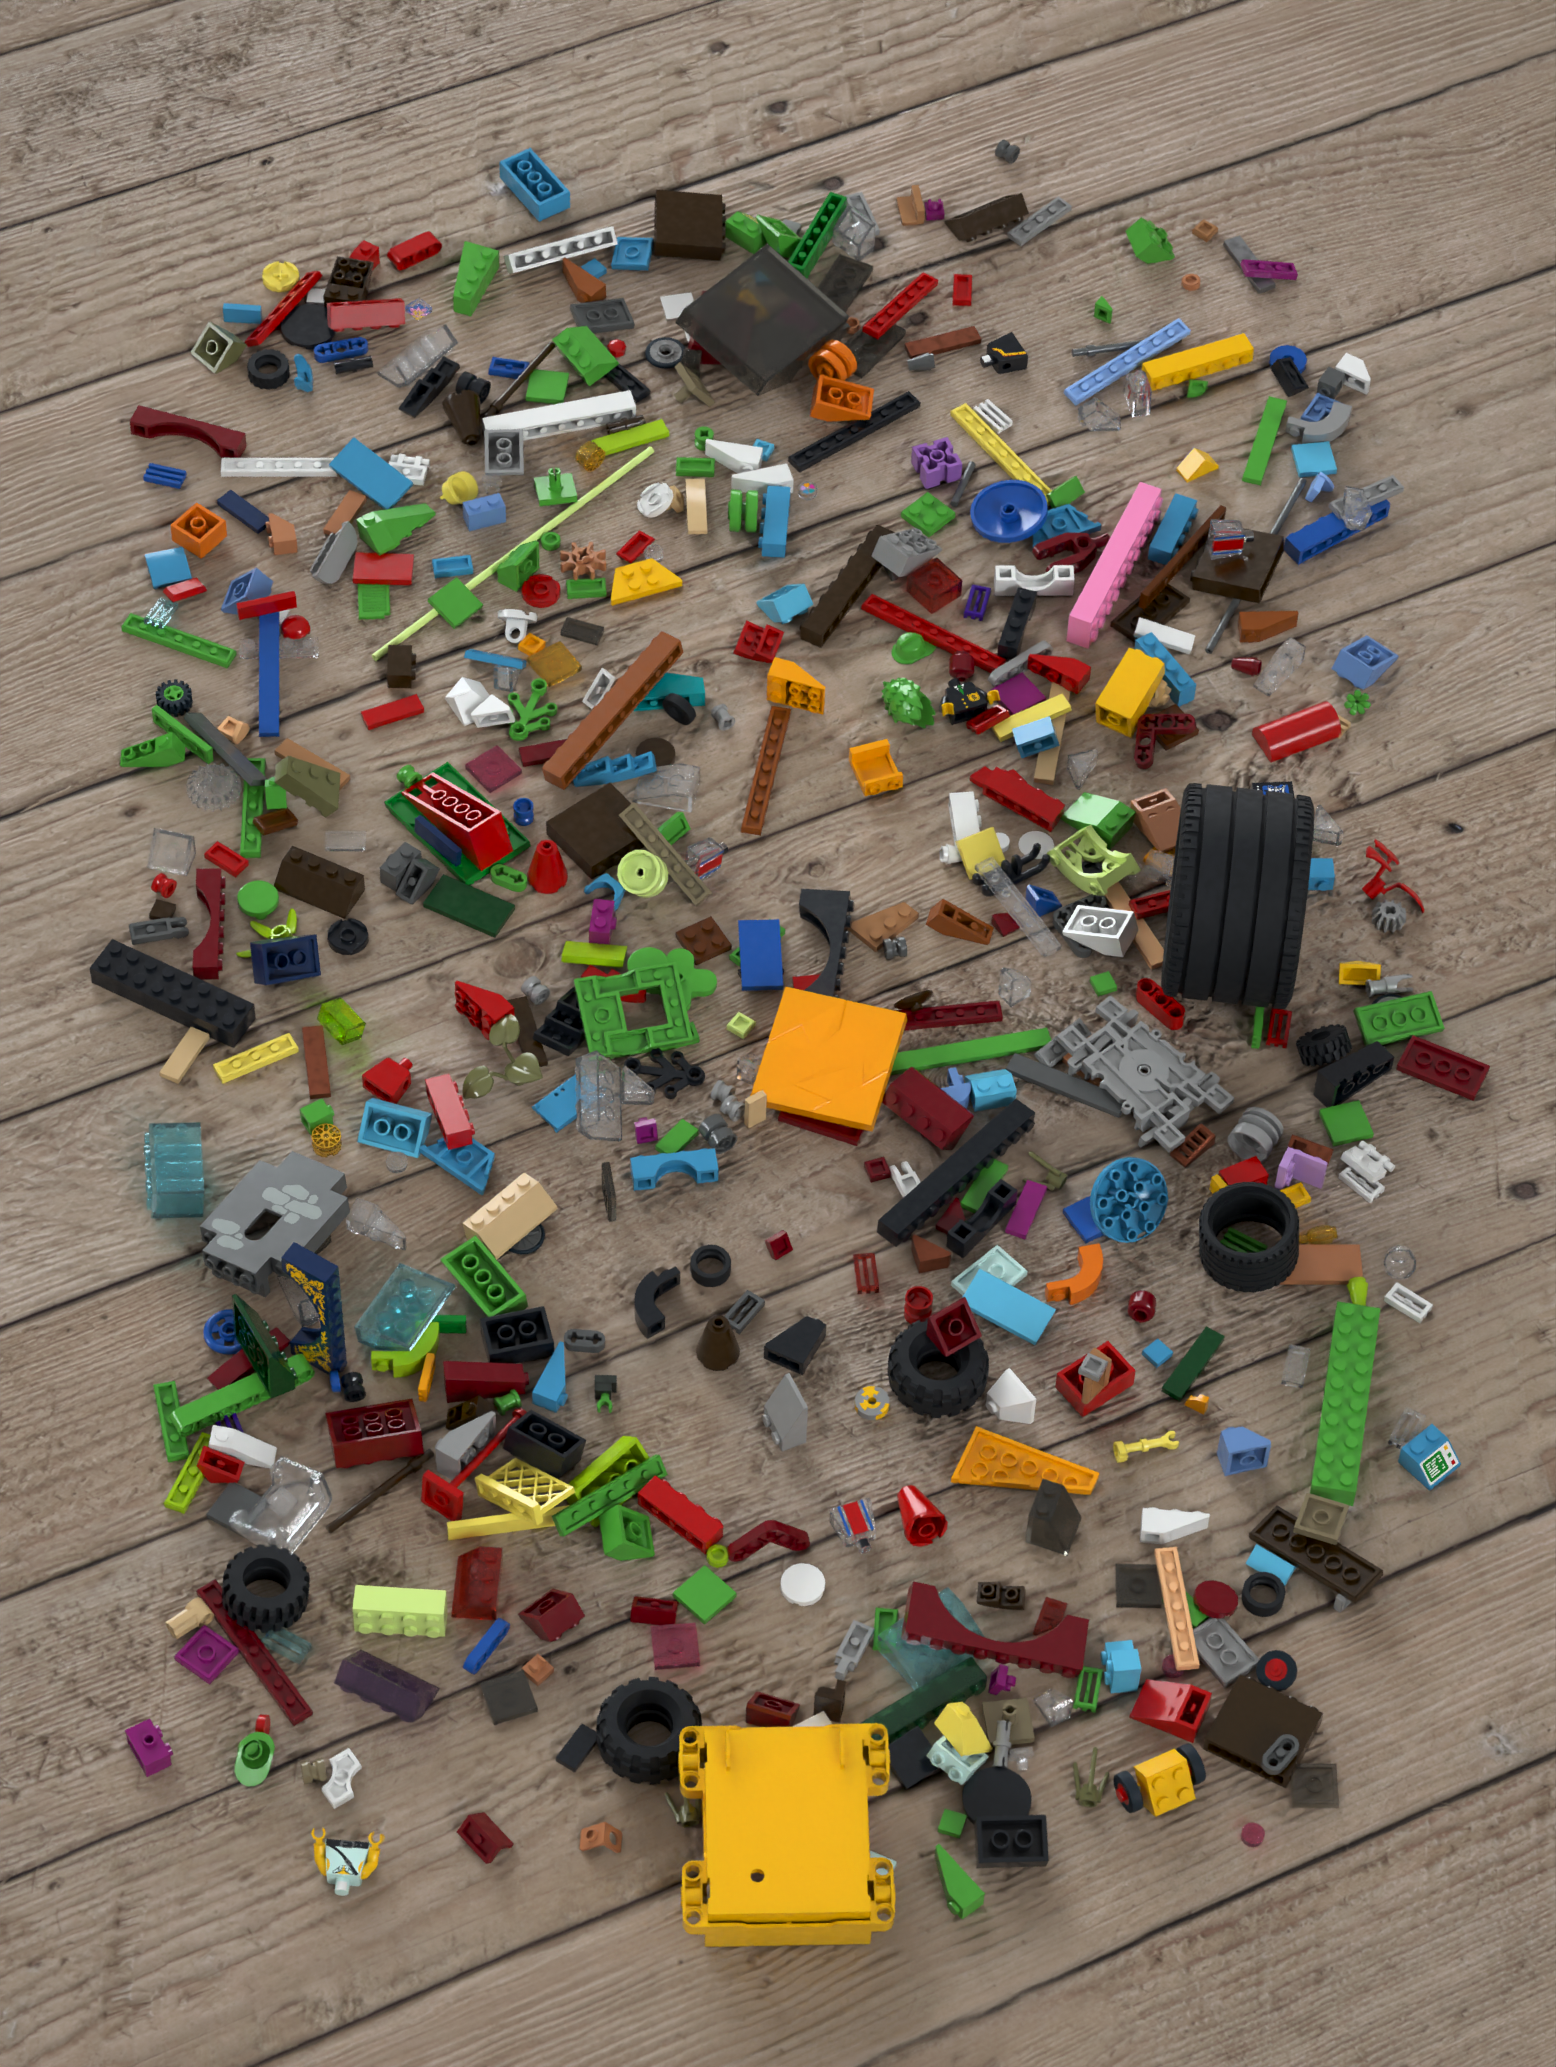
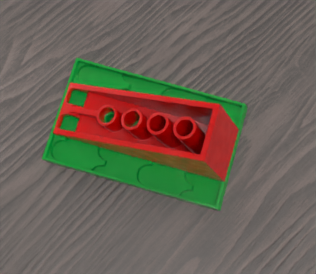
M446 762L384 801L390 813L426 846L431 854L447 867L448 871L467 885H472L475 881L489 874L493 866L497 864L503 865L506 861L511 860L522 851L531 847L529 840L449 762ZM419 815L423 816L462 849L461 864L455 867L414 832L416 817Z

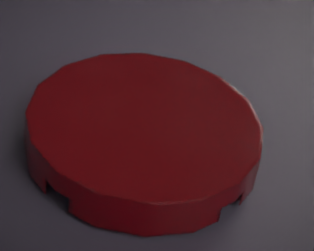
M1209 1580L1198 1584L1193 1594V1602L1199 1606V1610L1203 1614L1212 1618L1222 1619L1225 1616L1234 1614L1238 1606V1596L1229 1585L1220 1581Z

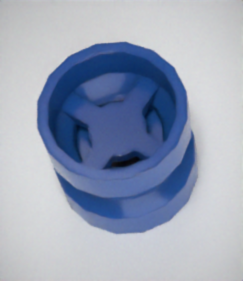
M528 798L517 799L513 804L514 821L520 826L530 825L534 820L533 802Z

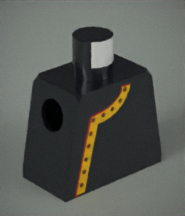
M1010 332L988 343L986 356L980 357V363L983 368L993 366L998 374L1027 369L1028 355L1013 332Z

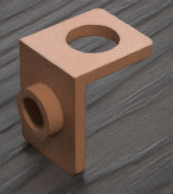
M603 1822L581 1830V1851L603 1845L616 1853L621 1852L622 1832L610 1824ZM610 1832L615 1835V1845L610 1841Z

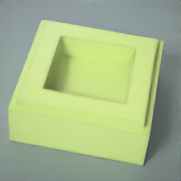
M738 1012L727 1024V1030L744 1039L756 1026V1021Z

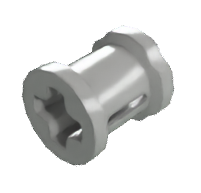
M720 704L711 710V716L717 720L718 727L725 731L733 727L735 718L730 716L725 704Z

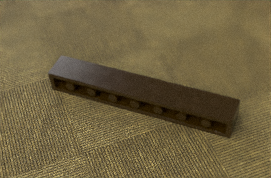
M876 525L872 531L868 532L864 543L859 544L855 555L850 556L846 567L842 568L837 579L830 583L826 594L821 595L817 606L812 607L808 618L801 622L799 630H801L802 640L817 647H823L882 567V564L872 557L879 537L896 532L880 525Z

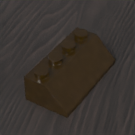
M1022 193L1006 195L944 222L959 241L966 240V242L976 240V236L981 233L982 236L992 233V229L996 227L998 229L1007 227L1010 221L1016 223L1024 220L1023 216L1029 214Z
M291 846L282 859L274 883L277 891L344 919L365 891L364 875L295 846Z

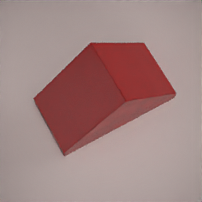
M203 1446L196 1466L210 1483H237L245 1462Z

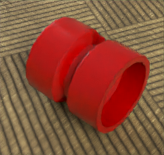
M915 1286L907 1291L905 1295L904 1317L908 1323L912 1324L918 1320L925 1322L928 1317L932 1316L933 1294L928 1288Z

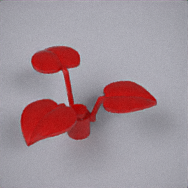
M1375 839V848H1379L1387 855V861L1371 846L1367 847L1366 858L1374 859L1381 864V867L1362 890L1374 900L1380 893L1384 895L1394 888H1400L1418 902L1423 914L1424 906L1421 899L1404 883L1398 882L1384 888L1386 883L1380 876L1385 869L1389 872L1392 871L1389 866L1392 860L1397 865L1400 862L1392 851Z

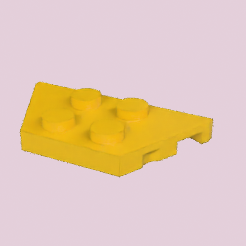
M652 558L615 568L611 605L681 587L682 579Z

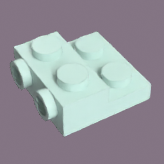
M945 1736L941 1737L926 1755L934 1766L944 1770L952 1781L958 1782L961 1785L969 1780L989 1757L985 1753L960 1756Z

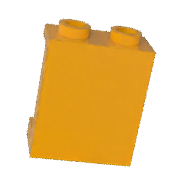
M888 739L849 748V763L864 796L876 795L903 787V773L898 772L890 755Z

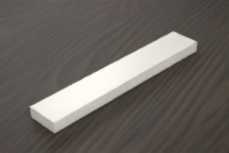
M222 458L221 477H337V473L329 467L330 462L334 458Z

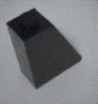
M804 1317L765 1344L764 1359L803 1375L826 1336V1324L817 1318Z

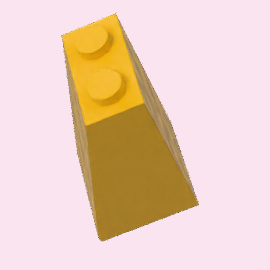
M1129 647L1095 703L1096 722L1132 738L1137 729L1139 718L1144 715L1165 674V663L1159 658H1152L1139 649L1134 650Z

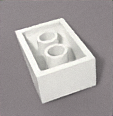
M1078 905L1062 933L1064 936L1104 955L1124 957L1138 932V926L1133 911Z

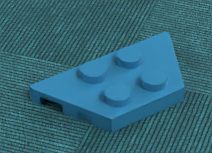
M1070 504L1048 510L1044 525L1033 535V547L1042 541L1063 533L1091 534L1100 531L1101 524L1099 522L1093 523L1088 519V515L1077 511Z
M444 1138L438 1139L436 1144L428 1147L422 1145L419 1148L420 1153L480 1195L484 1194L495 1159V1153L473 1138V1144L448 1150Z

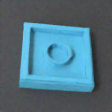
M1329 441L1292 445L1291 451L1299 478L1317 476L1320 472L1325 475L1337 474V467Z

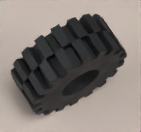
M1331 1024L1328 1027L1321 1026L1319 1029L1315 1028L1312 1032H1306L1305 1036H1300L1296 1041L1302 1064H1305V1066L1311 1065V1067L1316 1065L1322 1066L1324 1063L1330 1064L1334 1060H1340V1057H1345L1346 1053H1350V1049H1352L1346 1027L1344 1025L1340 1026V1024L1335 1026Z

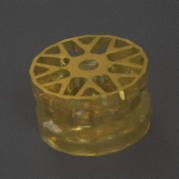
M588 441L578 449L575 461L582 465L586 471L591 472L602 464L605 458V451L598 447L594 441Z
M321 1124L312 1131V1147L317 1155L327 1158L329 1155L335 1156L339 1153L342 1141L340 1130L336 1126Z

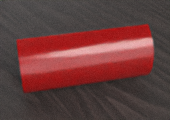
M1324 701L1253 728L1252 736L1271 763L1338 738L1339 734H1341V724L1334 707L1328 701Z

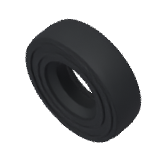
M670 693L662 702L666 713L683 725H689L696 717V712L692 705L678 694Z

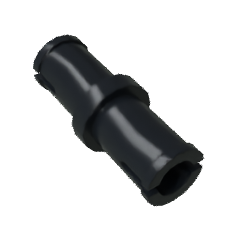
M371 355L357 359L352 357L347 361L334 362L335 372L337 375L344 372L353 371L354 373L360 369L373 368Z

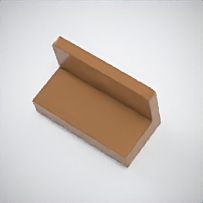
M911 185V196L897 197L896 199L903 226L924 224L925 209L919 185Z

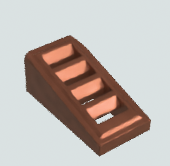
M1200 1124L1185 1138L1184 1143L1170 1153V1156L1186 1168L1215 1144L1216 1136L1203 1124ZM1183 1151V1152H1184L1185 1154H1187L1189 1157L1186 1158V1157H1185L1183 1154H1181L1180 1152Z

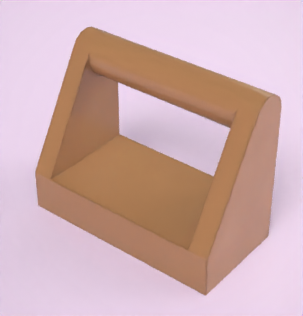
M1095 1347L1089 1353L1108 1361V1366L1099 1382L1084 1377L1081 1399L1084 1404H1088L1109 1383L1112 1359Z

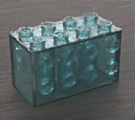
M200 1122L149 1123L148 1132H144V1157L147 1192L146 1206L147 1210H151V1219L203 1217L205 1191Z

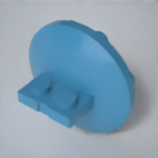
M1125 1157L1109 1164L1097 1177L1090 1196L1091 1215L1097 1228L1108 1238L1124 1243L1139 1241L1154 1232L1162 1221L1167 1208L1168 1191L1165 1179L1156 1166L1144 1159ZM1147 1232L1142 1237L1137 1238L1140 1233Z

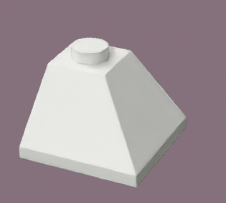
M1008 1368L987 1392L986 1407L999 1420L1026 1424L1034 1422L1036 1398L1013 1371Z

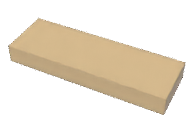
M190 1027L159 1072L160 1077L179 1084L210 1039L209 1034Z

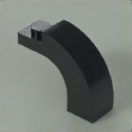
M676 1266L670 1270H664L659 1276L651 1271L641 1280L636 1289L634 1298L635 1321L647 1339L665 1329V1316L657 1308L655 1302L662 1294L680 1284V1271Z

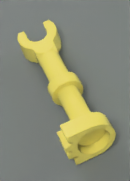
M1168 1431L1164 1436L1157 1439L1147 1440L1145 1438L1135 1443L1124 1444L1122 1441L1114 1442L1113 1451L1117 1463L1126 1461L1129 1452L1140 1450L1147 1452L1149 1449L1164 1447L1171 1450L1178 1448L1179 1441L1169 1440L1175 1437V1431Z

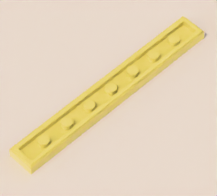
M966 403L951 410L950 416L1013 480H1022L1037 486L1045 497L1052 491ZM1046 497L1047 506H1049L1050 503H1049V501H1048V499H1047V497Z

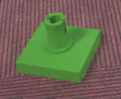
M556 467L555 475L553 468H550L548 470L549 476L534 477V486L539 506L578 502L572 473L561 474V470Z

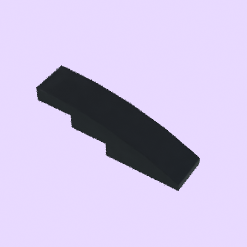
M443 356L435 369L431 367L423 380L419 378L400 405L399 410L414 418L418 416L451 381L460 368L459 364Z

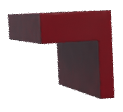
M485 1812L468 1815L457 1830L459 1836L486 1864L492 1863L501 1849L511 1848L514 1845Z

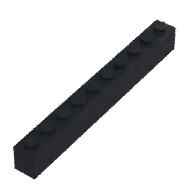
M1017 1099L1011 1102L878 1220L877 1233L895 1247L902 1241L906 1242L910 1238L911 1233L916 1229H921L929 1217H934L943 1205L950 1203L955 1194L961 1193L971 1180H976L984 1167L988 1169L993 1164L994 1159L998 1156H1003L1009 1146L1016 1144L1025 1132L1028 1133L1035 1125V1112Z

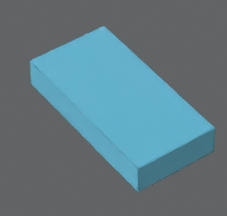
M1256 1544L1245 1563L1259 1572L1274 1574L1280 1578L1284 1586H1286L1296 1568Z

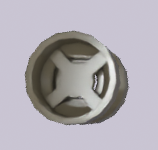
M323 1758L316 1759L312 1764L309 1761L300 1762L304 1785L311 1784L313 1779L320 1782L327 1781Z

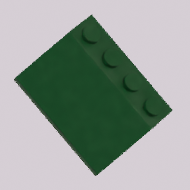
M237 1294L232 1295L234 1336L270 1398L272 1399L294 1390L295 1380L297 1379L296 1372L293 1367L288 1366L287 1357L284 1351L280 1352L276 1337L270 1335L267 1322L261 1320L259 1314Z

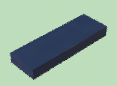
M229 490L217 499V505L255 533L259 534L266 529L265 522H269V517L234 491Z
M419 815L416 817L414 832L455 867L461 864L462 849L423 816Z

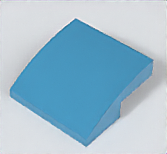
M183 547L144 554L153 589L175 585L192 579Z

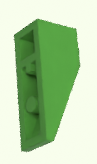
M938 1844L935 1847L934 1857L947 1907L951 1913L957 1914L963 1920L984 1904L985 1893L946 1850Z

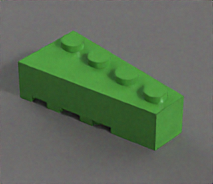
M464 241L453 294L454 312L472 316L500 267L498 250Z

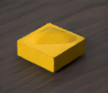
M1217 1174L1211 1177L1209 1190L1214 1194L1219 1189L1228 1186Z

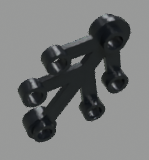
M652 1049L650 1052L651 1061L659 1063L662 1068L641 1065L637 1058H628L624 1062V1071L630 1077H635L638 1074L661 1076L652 1082L644 1084V1094L649 1097L656 1094V1089L675 1078L681 1080L674 1085H667L664 1089V1095L667 1099H674L677 1096V1092L688 1085L699 1086L705 1081L704 1071L698 1066H691L684 1059L683 1053L680 1051H675L671 1054L670 1063L664 1057L661 1049ZM672 1064L679 1065L684 1071L676 1070Z

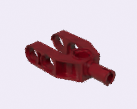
M1063 533L1036 544L1032 549V554L1037 560H1042L1047 557L1052 558L1055 554L1066 550L1072 551L1074 555L1051 563L1046 568V572L1051 570L1054 565H1073L1074 574L1083 571L1096 558L1097 549L1106 546L1110 536H1108V533L1092 538L1088 533Z

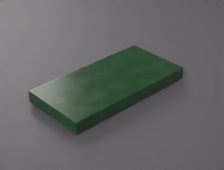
M444 874L423 902L424 908L496 938L515 910L514 904Z

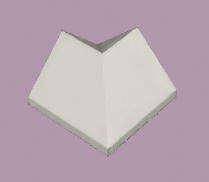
M462 677L447 694L445 700L461 723L467 726L474 723L471 712L490 695L480 682Z

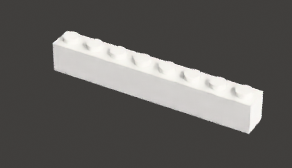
M629 390L482 418L483 434L485 437V430L523 429V441L605 426L607 423L621 421L625 417L627 419L636 417V405Z

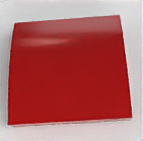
M746 620L733 654L750 660L772 663L784 631L766 624L765 628H762Z

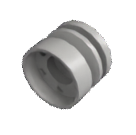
M1249 1107L1244 1111L1238 1124L1234 1126L1227 1141L1232 1151L1240 1158L1246 1160L1257 1156L1259 1161L1263 1163L1283 1135L1284 1129L1282 1123L1271 1112L1259 1107Z

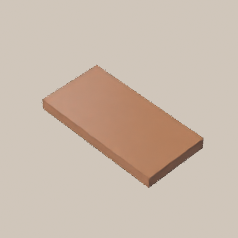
M1299 1244V1257L1295 1269L1279 1285L1349 1284V1279L1363 1277L1360 1244Z

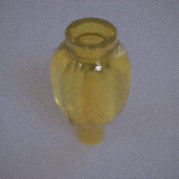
M1328 1224L1312 1227L1306 1234L1299 1235V1244L1307 1242L1309 1244H1330L1334 1239H1338L1336 1227H1331Z

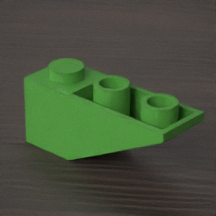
M171 732L122 749L120 766L169 767L185 761L186 745Z

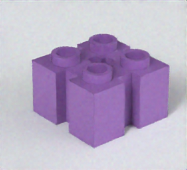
M948 437L933 441L931 446L924 443L912 447L911 463L916 472H920V480L925 489L939 486L940 481L943 480L950 483L961 479L962 462L957 453L953 454V446Z

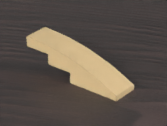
M685 479L688 534H707L705 479Z

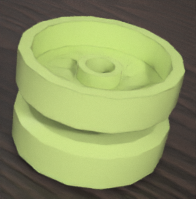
M634 850L627 853L621 859L618 865L617 876L625 890L639 897L650 898L658 895L665 888L668 882V869L660 857L646 850Z

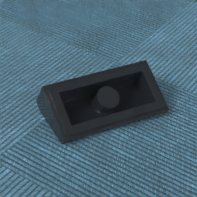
M1291 357L1277 359L1271 366L1273 374L1288 397L1309 388Z

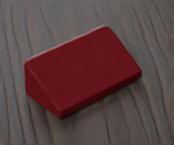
M635 1596L631 1606L630 1621L674 1627L679 1602Z

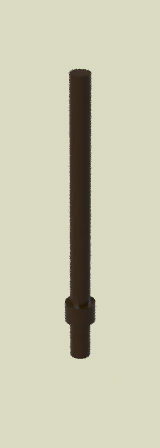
M549 342L499 399L491 403L490 409L482 418L494 416L495 413H499L502 410L503 404L556 347L553 342Z
M428 1449L424 1454L408 1461L407 1466L326 1526L329 1533L334 1532L409 1474L420 1470L425 1462L435 1456L433 1451Z

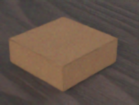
M1203 219L1193 228L1192 234L1208 242L1218 232V227Z

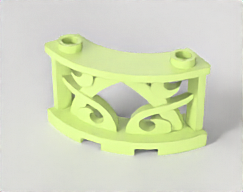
M1092 825L1080 829L1047 852L1050 856V863L1057 867L1071 883L1081 890L1097 896L1106 895L1108 893L1107 889L1127 875H1135L1141 871L1131 853L1127 854L1116 850L1113 852L1106 848L1108 844L1100 838ZM1080 838L1081 841L1078 846L1073 843V841ZM1066 846H1068L1071 849L1066 850V856H1068L1069 859H1067L1061 852V849H1063ZM1082 859L1092 863L1101 861L1103 863L1102 872L1093 874L1083 873Z

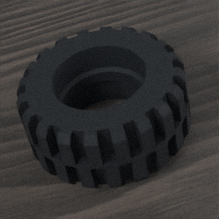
M264 1544L257 1545V1548H252L251 1546L244 1549V1553L238 1552L234 1556V1560L229 1561L223 1575L222 1599L224 1609L228 1611L229 1617L232 1620L237 1619L236 1624L241 1627L247 1626L250 1631L261 1630V1633H268L269 1630L274 1632L281 1631L282 1627L286 1629L293 1625V1621L297 1622L302 1617V1613L307 1608L310 1577L306 1571V1565L302 1561L299 1562L300 1558L295 1553L291 1555L289 1553L290 1550L284 1547L279 1549L277 1545L270 1544V1547H264ZM257 1580H272L282 1585L285 1591L278 1596L265 1598L254 1595L246 1586Z

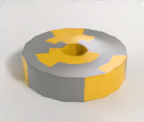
M867 1386L857 1392L855 1410L862 1418L878 1420L883 1418L889 1410V1396L882 1388Z

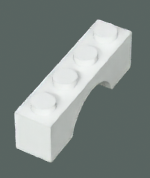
M1054 565L1048 572L1037 576L1022 574L1015 566H995V596H1015L1018 587L1037 591V596H1073V565Z

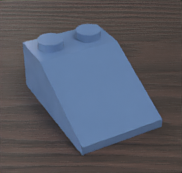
M1365 636L1340 650L1332 670L1337 672L1338 676L1351 681L1355 687L1364 690L1371 686L1399 656L1371 637Z

